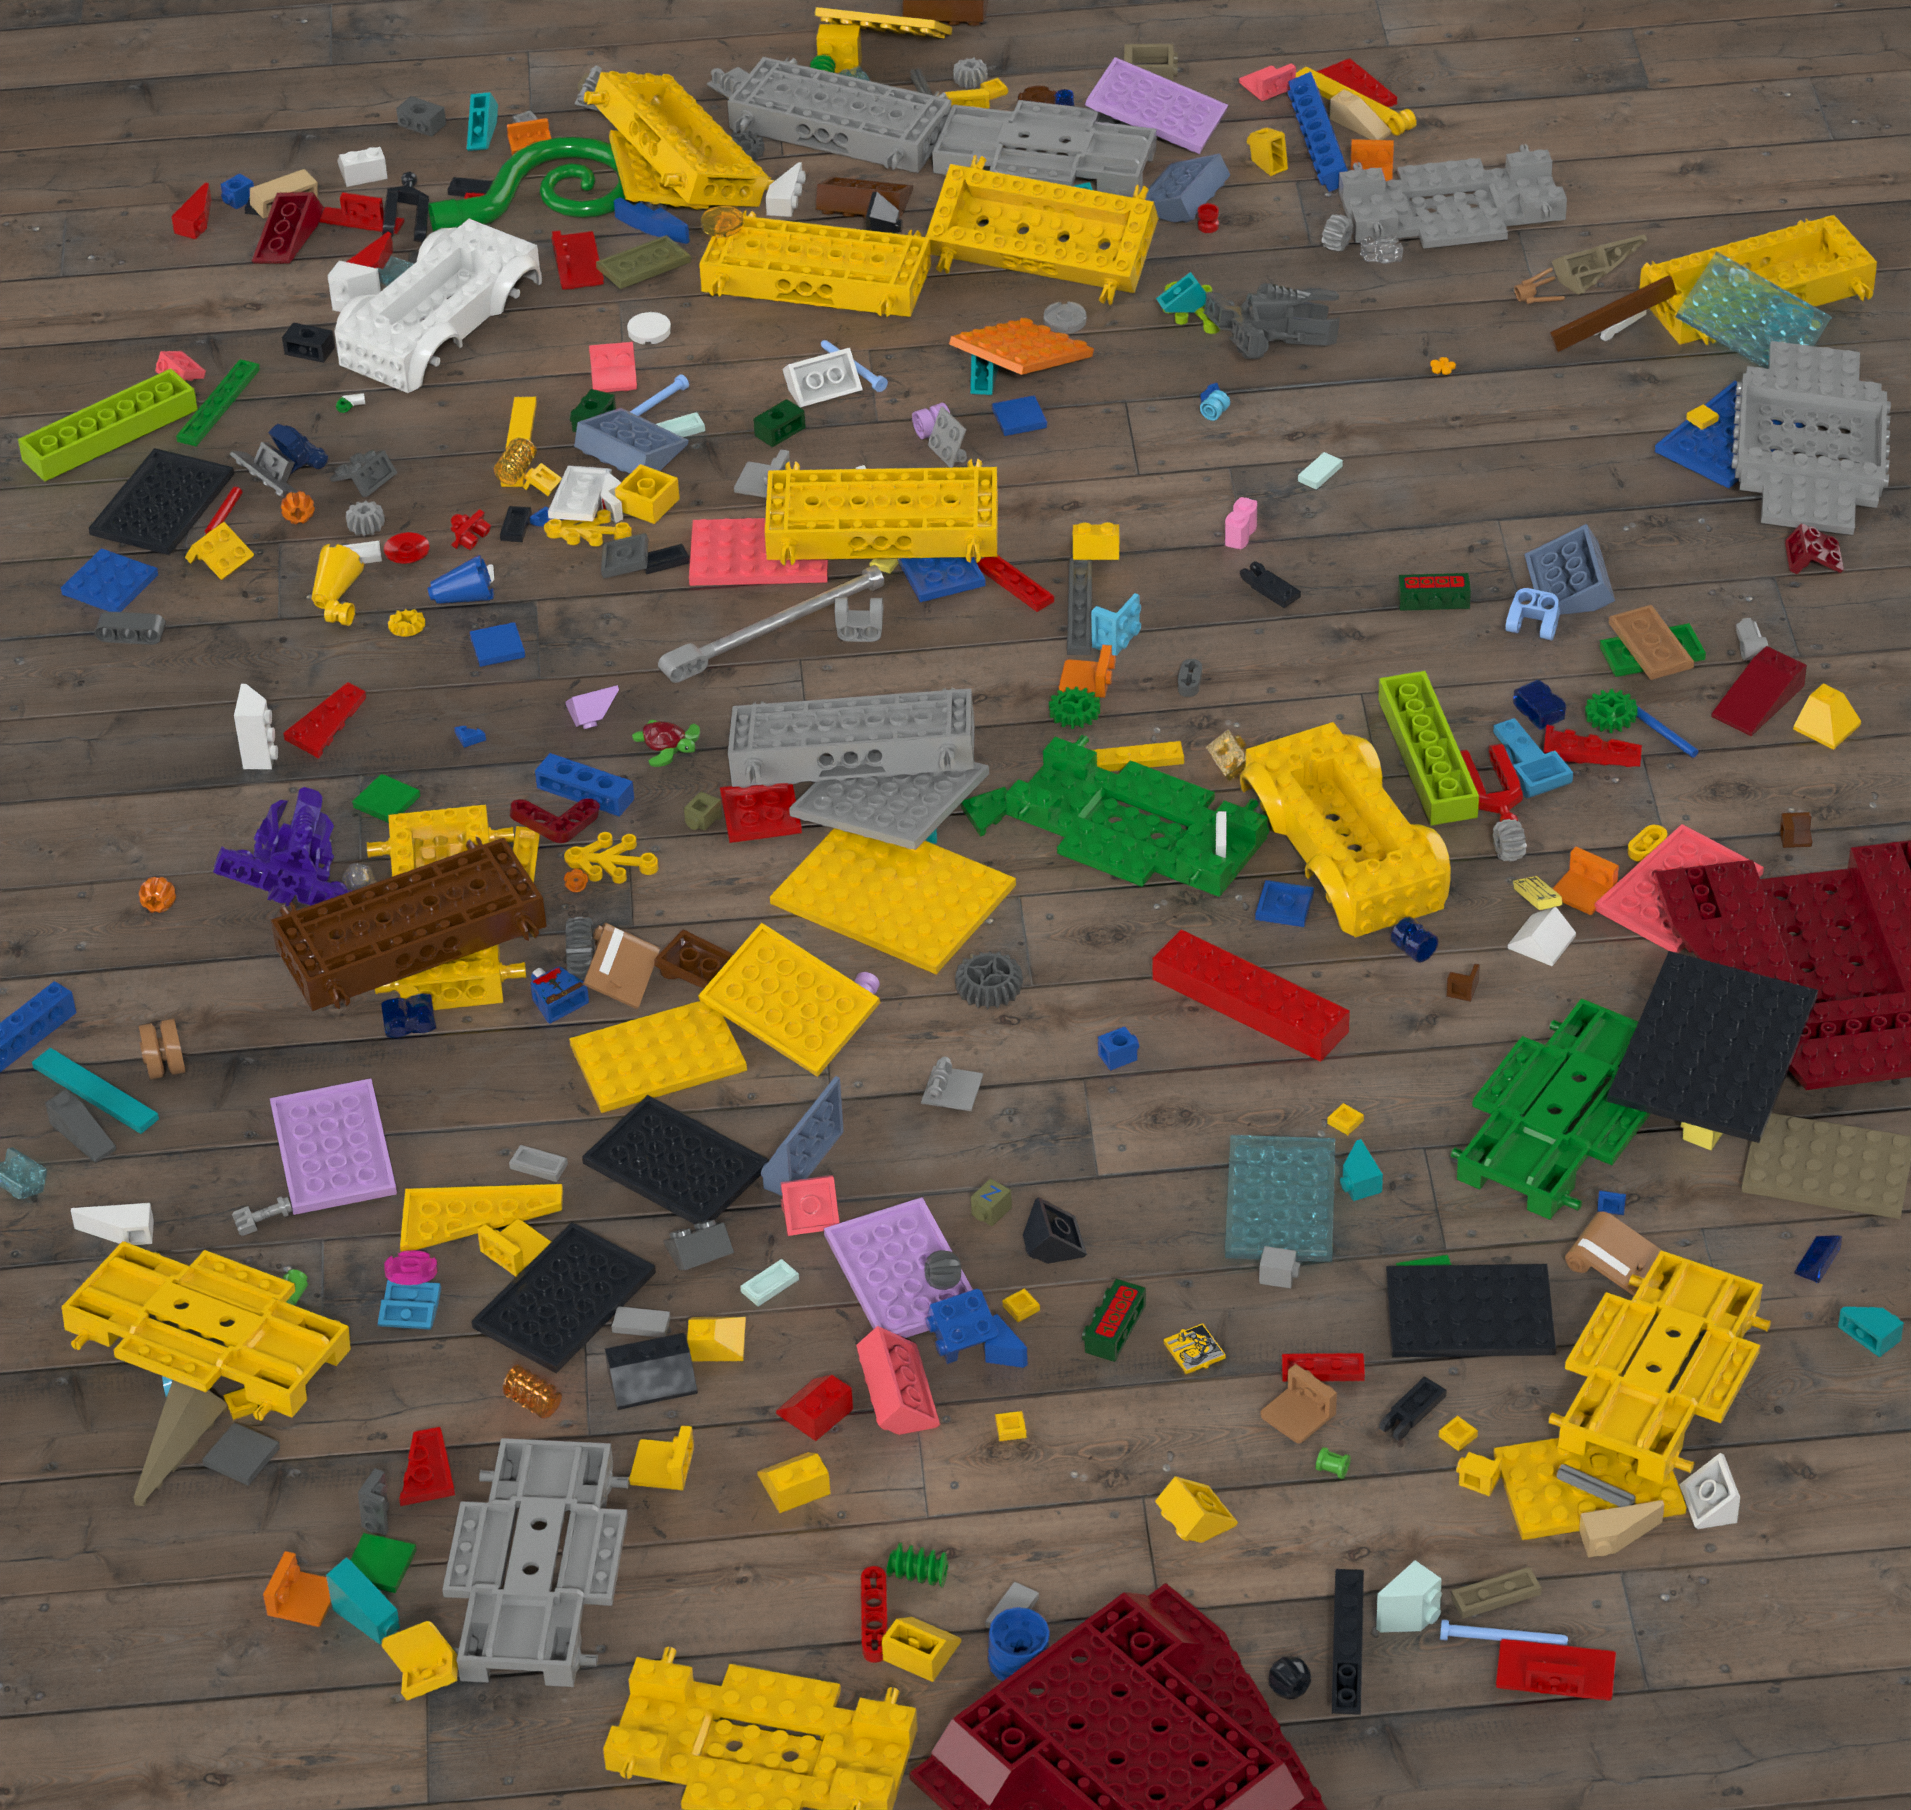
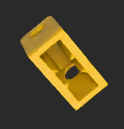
M1268 127L1250 133L1247 138V144L1250 146L1251 159L1269 176L1288 170L1285 133Z

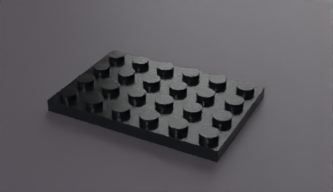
M154 448L88 528L89 534L170 555L234 475L233 467Z
M649 1095L582 1156L584 1165L693 1224L706 1220L710 1221L720 1216L761 1176L763 1166L769 1162V1159Z
M571 1222L471 1321L472 1328L557 1374L615 1315L616 1309L623 1307L656 1273L655 1265Z
M1548 1264L1386 1266L1392 1357L1556 1355Z

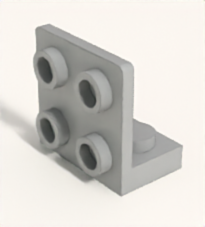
M780 449L777 457L773 458L771 465L747 462L734 486V492L767 498L768 470H786L785 465L790 461L789 451Z

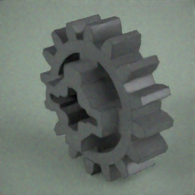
M733 131L732 135H729L752 160H759L758 156H763V151H765L763 137H759L758 133L752 135L751 131L742 133L741 131L740 133Z

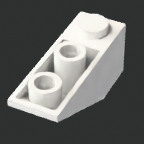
M798 162L769 185L766 195L767 215L792 217L794 208L797 209L798 196H801L802 184L805 183L806 178L805 171H802V162Z
M150 1203L71 1208L74 1228L119 1244L122 1241L132 1245L152 1244L154 1219Z

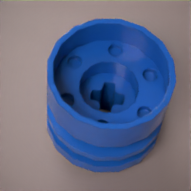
M1019 1607L1006 1609L996 1615L990 1624L988 1664L991 1672L999 1680L1004 1681L1048 1648L1049 1628L1047 1622L1039 1613Z

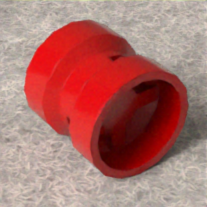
M1207 203L1198 207L1199 231L1213 233L1218 230L1219 221L1217 218L1219 216V208L1216 205Z

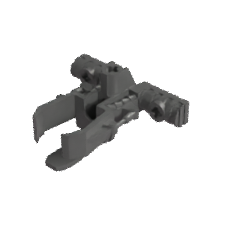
M1262 283L1257 293H1249L1241 306H1235L1233 300H1227L1218 292H1207L1205 311L1203 313L1219 329L1231 331L1232 337H1229V339L1236 344L1238 352L1242 353L1245 359H1259L1268 350V341L1283 340L1285 343L1325 346L1335 344L1337 342L1340 317L1327 320L1328 306L1307 301H1335L1339 299V294L1328 289L1307 288L1304 290H1292L1289 287L1285 288L1276 284Z

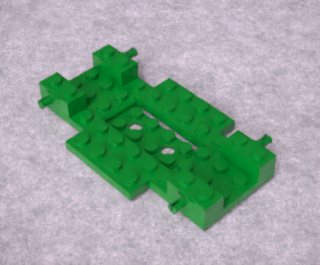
M1081 735L1075 743L1055 736L1043 750V766L1028 783L1018 779L1006 793V814L1008 816L1065 837L1057 846V854L1141 887L1156 872L1220 897L1267 839L1268 816L1254 812L1259 806L1257 800L1253 801V798L1250 799L1245 807L1224 800L1218 809L1213 811L1208 809V807L1215 800V792L1131 760L1119 774L1097 767V752L1084 747L1089 742V738L1086 735L1085 737ZM1116 800L1124 802L1134 807L1127 808L1118 804ZM1138 808L1155 815L1148 816L1139 812ZM1226 812V858L1216 855V813ZM1119 817L1122 821L1111 823L1109 819ZM1160 817L1166 818L1176 823L1169 824L1160 820ZM1181 825L1187 826V830L1182 829ZM1155 833L1164 835V837L1153 839L1151 836Z
M1581 998L1563 1023L1553 1019L1549 1029L1556 1032L1546 1045L1522 1036L1473 1098L1472 1107L1491 1114V1116L1464 1151L1457 1147H1454L1451 1157L1458 1159L1457 1180L1480 1190L1486 1181L1490 1179L1528 1195L1527 1210L1549 1220L1564 1205L1579 1211L1582 1206V1200L1569 1196L1575 1188L1576 1172L1588 1156L1613 1165L1650 1115L1647 1112L1607 1102L1608 1092L1638 1021ZM1583 1075L1586 1077V1080L1576 1082L1572 1077ZM1612 1077L1573 1130L1567 1133L1569 1125L1575 1118L1579 1117L1580 1111L1587 1102L1591 1101L1592 1095L1597 1088L1604 1084L1605 1078ZM1558 1107L1562 1112L1560 1114H1551L1548 1112V1109Z

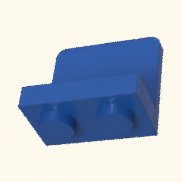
M974 1289L930 1304L928 1317L925 1318L930 1333H935L938 1340L935 1341L937 1352L940 1357L944 1356L947 1364L957 1361L960 1350L993 1340L998 1336V1329L980 1289Z

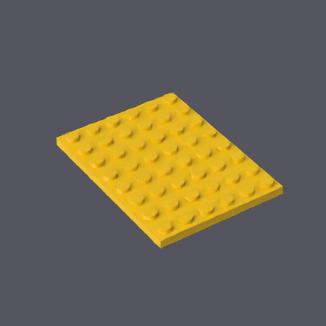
M834 828L770 896V904L937 975L1016 886V878L927 841H924L914 850Z

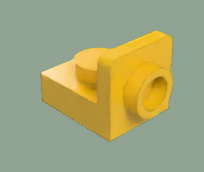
M540 463L536 469L531 468L524 477L527 481L523 488L528 490L533 485L549 496L561 483L562 478Z

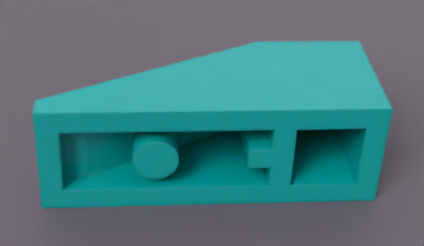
M490 92L470 95L468 151L485 150L489 147L498 115V103Z

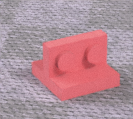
M833 1175L780 1182L782 1192L781 1206L785 1215L788 1236L824 1231L826 1227L839 1224Z

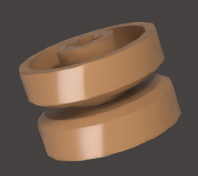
M174 1019L161 1021L160 1030L162 1037L157 1038L155 1026L152 1023L139 1026L142 1041L139 1042L144 1065L147 1064L150 1080L163 1077L164 1068L162 1061L166 1060L169 1072L172 1075L185 1073Z

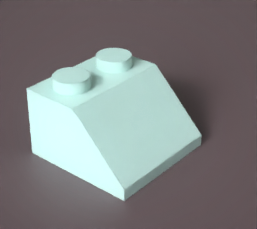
M1417 1561L1412 1562L1378 1593L1376 1630L1380 1633L1422 1631L1429 1623H1435L1441 1613V1578Z

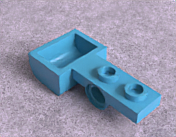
M1515 718L1493 726V733L1505 746L1519 778L1521 790L1525 798H1531L1572 783L1573 771L1558 753L1552 751L1544 754Z

